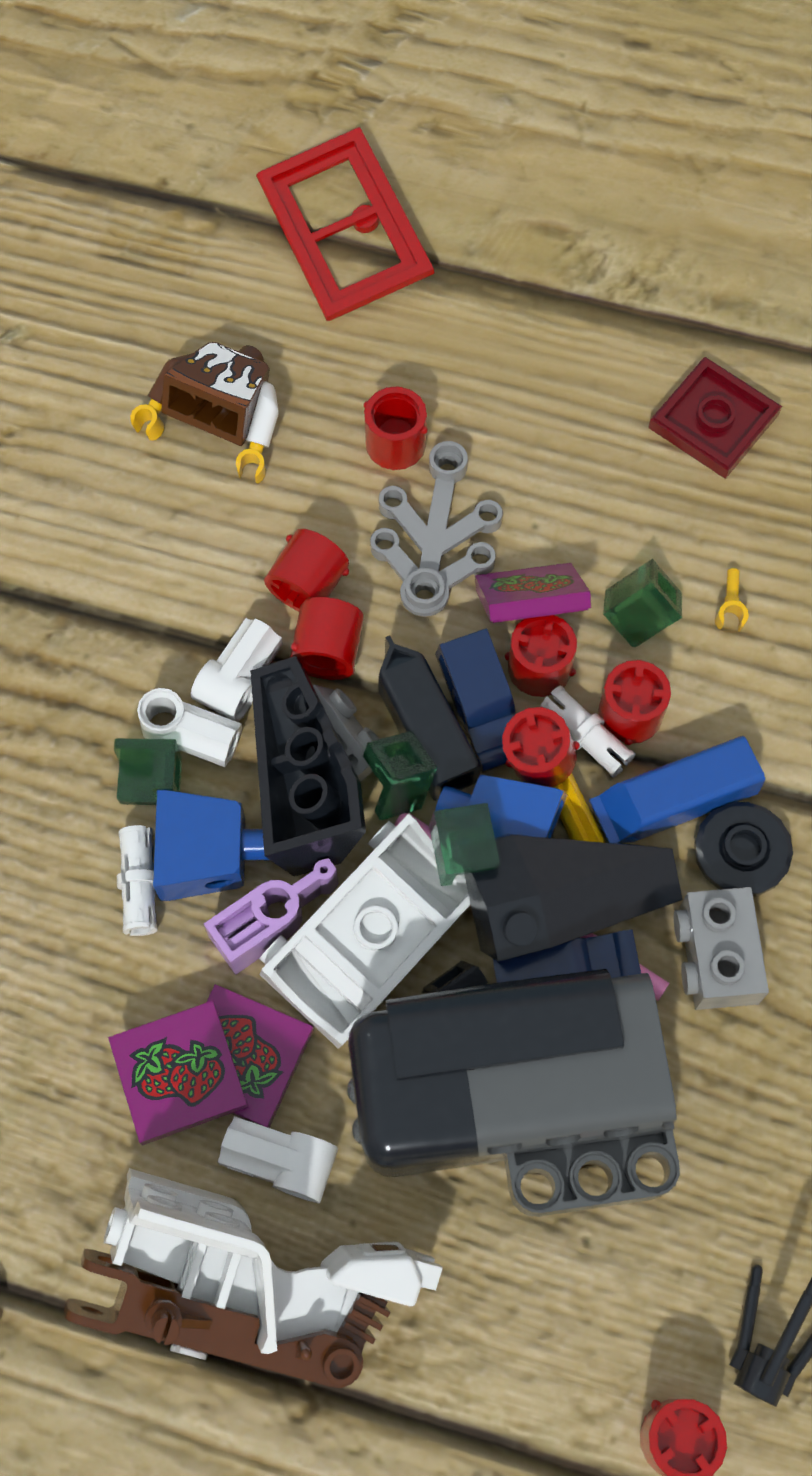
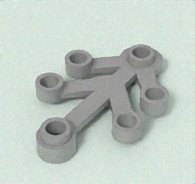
M453 441L438 443L432 448L429 455V471L435 479L427 525L407 502V494L402 488L388 486L379 494L380 513L384 517L395 519L422 552L418 568L399 547V536L390 528H380L371 535V553L377 560L387 561L403 581L400 588L401 601L409 612L417 616L427 617L439 613L448 603L449 589L472 574H488L495 566L496 554L493 547L484 542H477L468 548L465 557L439 571L441 557L479 532L493 533L497 531L502 524L503 510L497 502L483 500L475 506L472 513L447 528L454 485L465 476L468 461L466 450L463 446ZM445 464H451L456 469L443 470L440 467ZM396 498L401 501V504L391 507L385 504L388 499ZM490 512L496 518L492 521H485L480 518V515ZM382 540H388L393 543V546L389 549H381L377 546V543ZM482 554L487 556L489 561L479 564L474 562L472 558L475 555ZM421 590H428L433 593V597L421 599L416 594Z

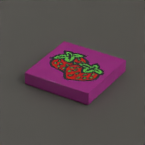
M572 563L475 575L476 592L492 623L585 611L591 608L590 590Z
M215 984L207 1002L214 1001L248 1104V1108L232 1114L270 1128L312 1036L313 1026Z
M214 1001L108 1037L138 1140L142 1146L248 1108Z

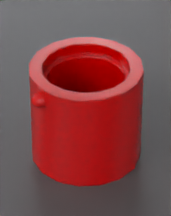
M399 386L386 387L374 393L368 401L364 402L365 442L368 455L380 467L390 470H401L415 465L424 455L428 429L425 403L412 390Z
M297 529L293 535L289 534L286 536L288 543L264 578L265 585L269 591L281 602L298 612L304 600L313 597H329L341 577L349 574V559L345 553L327 537L308 529Z
M313 597L304 600L300 605L290 658L296 656L309 676L328 680L350 677L355 672L364 621L363 612L353 604L340 599Z
M555 615L526 618L517 624L512 633L510 652H507L504 657L508 661V673L511 681L521 692L535 697H547L552 695L551 692L558 686L565 687L569 678L575 676L576 670L573 668L577 649V638L573 628L564 619Z
M631 660L617 665L607 676L598 708V715L605 721L603 726L626 745L642 743L652 738L660 729L671 698L670 682L661 669L646 661Z
M543 707L527 708L512 717L506 724L502 735L503 751L508 759L506 766L512 767L516 776L523 782L554 787L563 783L573 772L577 761L576 750L579 749L580 744L578 741H573L564 719L555 711Z
M668 1399L664 1402L653 1400L651 1403L652 1409L645 1416L640 1429V1447L647 1463L662 1476H713L723 1464L727 1451L726 1431L720 1417L708 1405L694 1399Z

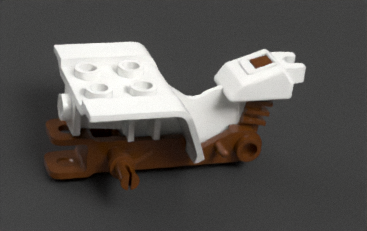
M129 1168L126 1176L128 1181L124 1196L125 1207L124 1209L114 1207L104 1236V1243L112 1245L110 1254L93 1249H84L81 1257V1266L84 1269L122 1281L115 1303L112 1307H104L78 1299H68L64 1308L65 1319L74 1324L116 1335L127 1331L153 1338L159 1344L161 1341H164V1345L175 1344L329 1387L343 1388L357 1380L362 1371V1351L366 1341L373 1344L376 1340L367 1328L368 1325L379 1331L383 1327L380 1320L375 1316L376 1311L388 1318L391 1312L386 1307L387 1300L406 1306H414L421 1287L436 1291L443 1267L434 1263L435 1259L432 1256L406 1249L399 1242L341 1245L321 1262V1267L285 1271L274 1264L264 1243L256 1234L252 1233L249 1217L238 1201L227 1196Z

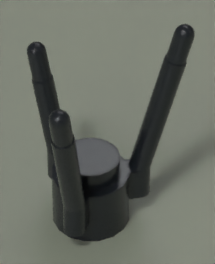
M754 1265L751 1269L749 1286L747 1288L738 1344L729 1365L739 1370L734 1385L777 1407L782 1395L789 1396L796 1378L812 1358V1334L792 1361L786 1357L812 1307V1277L805 1291H803L775 1349L772 1350L758 1343L754 1353L750 1352L763 1274L762 1267Z

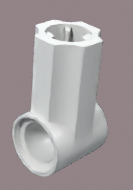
M245 618L217 661L214 659L209 660L202 667L193 683L191 698L220 715L239 722L253 703L250 671L269 665L283 645L282 637L276 634L264 622L256 618L254 620Z
M165 688L153 689L144 694L137 708L143 737L155 748H175L226 767L228 762L231 761L242 732L241 723L183 702L177 693ZM162 712L171 713L175 716L173 721L167 725L159 726L150 722L153 716Z
M234 1116L224 1136L218 1163L228 1169L272 1182V1187L289 1195L320 1203L339 1148L314 1136L293 1131L291 1135Z

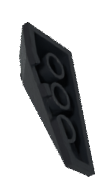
M294 656L251 670L264 856L294 877L312 872L315 863L322 859L329 858L333 865L341 864L366 833L361 782L301 661Z
M506 834L458 846L480 951L498 962L552 948L683 900L672 848L578 841L564 838L532 837L518 834Z

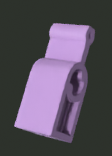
M329 858L322 859L315 863L312 872L293 885L281 880L267 881L204 923L210 940L235 975L257 961L280 935L286 940L293 936L302 922L301 908L319 895L330 894L336 889L338 885L337 869ZM275 902L285 903L287 913L280 918H270L267 907Z

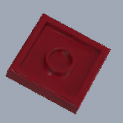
M704 357L650 419L649 429L726 479L779 416L782 406L707 357Z

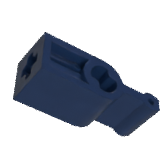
M486 628L439 644L435 653L458 717L468 733L476 757L481 765L482 773L506 764L508 759L503 751L502 735L506 724L516 714L511 690Z
M632 929L590 938H576L552 948L499 962L493 959L497 983L607 969L611 978L641 974Z

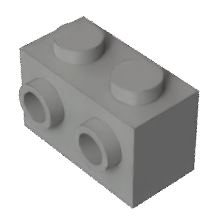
M752 888L687 892L680 905V910L674 911L673 919L677 942H685L688 962H683L681 965L683 989L686 995L693 994L695 1010L759 1005L769 993Z

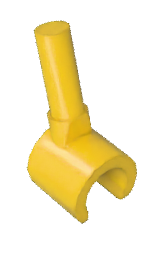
M731 568L727 571L725 603L716 614L715 625L721 630L724 625V614L733 613L739 619V632L746 624L749 614L746 606L739 601L740 571L736 568Z

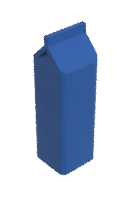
M742 735L616 783L599 796L589 799V803L608 843H632L711 813V811L727 803L739 802L759 794L765 782V775L747 739Z

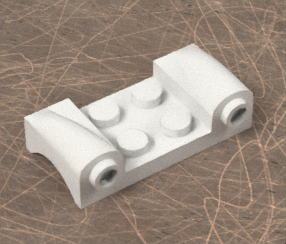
M409 813L397 826L388 821L368 843L374 851L294 936L287 941L280 935L259 958L265 964L259 975L338 1049L349 1039V1032L354 1022L362 1015L373 1012L471 905L463 868L450 859L428 837L417 820Z

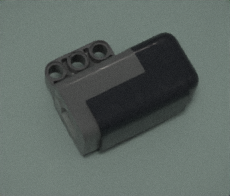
M599 969L386 1000L387 1010L362 1015L354 1022L349 1032L348 1047L352 1078L347 1084V1095L352 1103L356 1104L358 1116L353 1122L352 1134L357 1143L362 1145L369 1166L383 1176L399 1177L504 1161L509 1194L513 1205L520 1212L536 1217L653 1200L668 1193L678 1181L680 1165L673 1129H675L674 1122L677 1120L676 1105L655 993L648 973L611 978L607 969ZM644 1156L657 1159L662 1165L664 1179L660 1186L649 1187L638 1179L636 1163L639 1158ZM589 1164L602 1168L608 1178V1187L604 1194L599 1196L590 1195L581 1188L578 1181V1173L581 1167ZM540 1173L550 1181L552 1195L548 1202L533 1204L523 1196L521 1181L525 1175Z

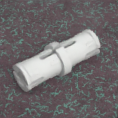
M560 685L551 692L554 696L553 699L564 710L560 709L548 696L541 703L540 707L553 710L561 716L571 733L573 741L579 742V749L583 747L609 772L610 776L616 777L623 769L621 768L622 765L610 753H613L626 766L633 760L636 753L629 750L603 726L605 721L597 713L591 715L565 691L563 686Z
M142 825L128 826L119 830L121 873L116 876L117 888L122 890L123 933L125 935L130 934V936H145L158 931L155 913V889L153 887V830Z

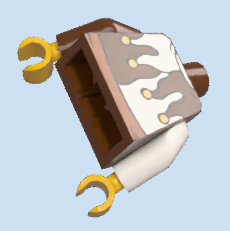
M208 342L194 353L169 359L165 363L147 395L151 398L149 404L139 405L132 410L130 415L131 424L138 433L142 429L143 424L151 420L147 425L146 435L151 441L157 440L164 431V424L159 416L161 412L241 447L245 441L250 442L249 449L243 450L238 454L236 468L241 479L245 465L249 463L259 465L256 470L255 480L256 483H260L266 475L262 451L264 447L269 448L279 414L276 390L268 382L270 368L264 362L262 353L253 346L246 345L239 351H236L217 342Z

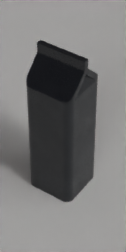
M390 635L385 637V659L378 676V692L433 801L439 799L445 785L462 790L476 784L481 773V765L424 655L415 650L394 644Z

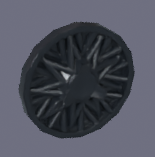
M750 802L727 803L711 811L700 824L694 842L696 863L710 883L719 890L751 887L753 896H759L775 888L788 873L793 857L791 835L782 820L766 807Z

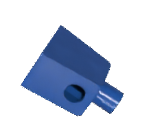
M480 775L472 795L445 785L437 801L435 815L461 824L454 842L456 846L506 834L552 838L567 794L557 788Z
M157 790L153 887L160 901H171L241 888L244 886L245 860H269L264 856L263 830L245 829L246 822L242 803L222 798Z

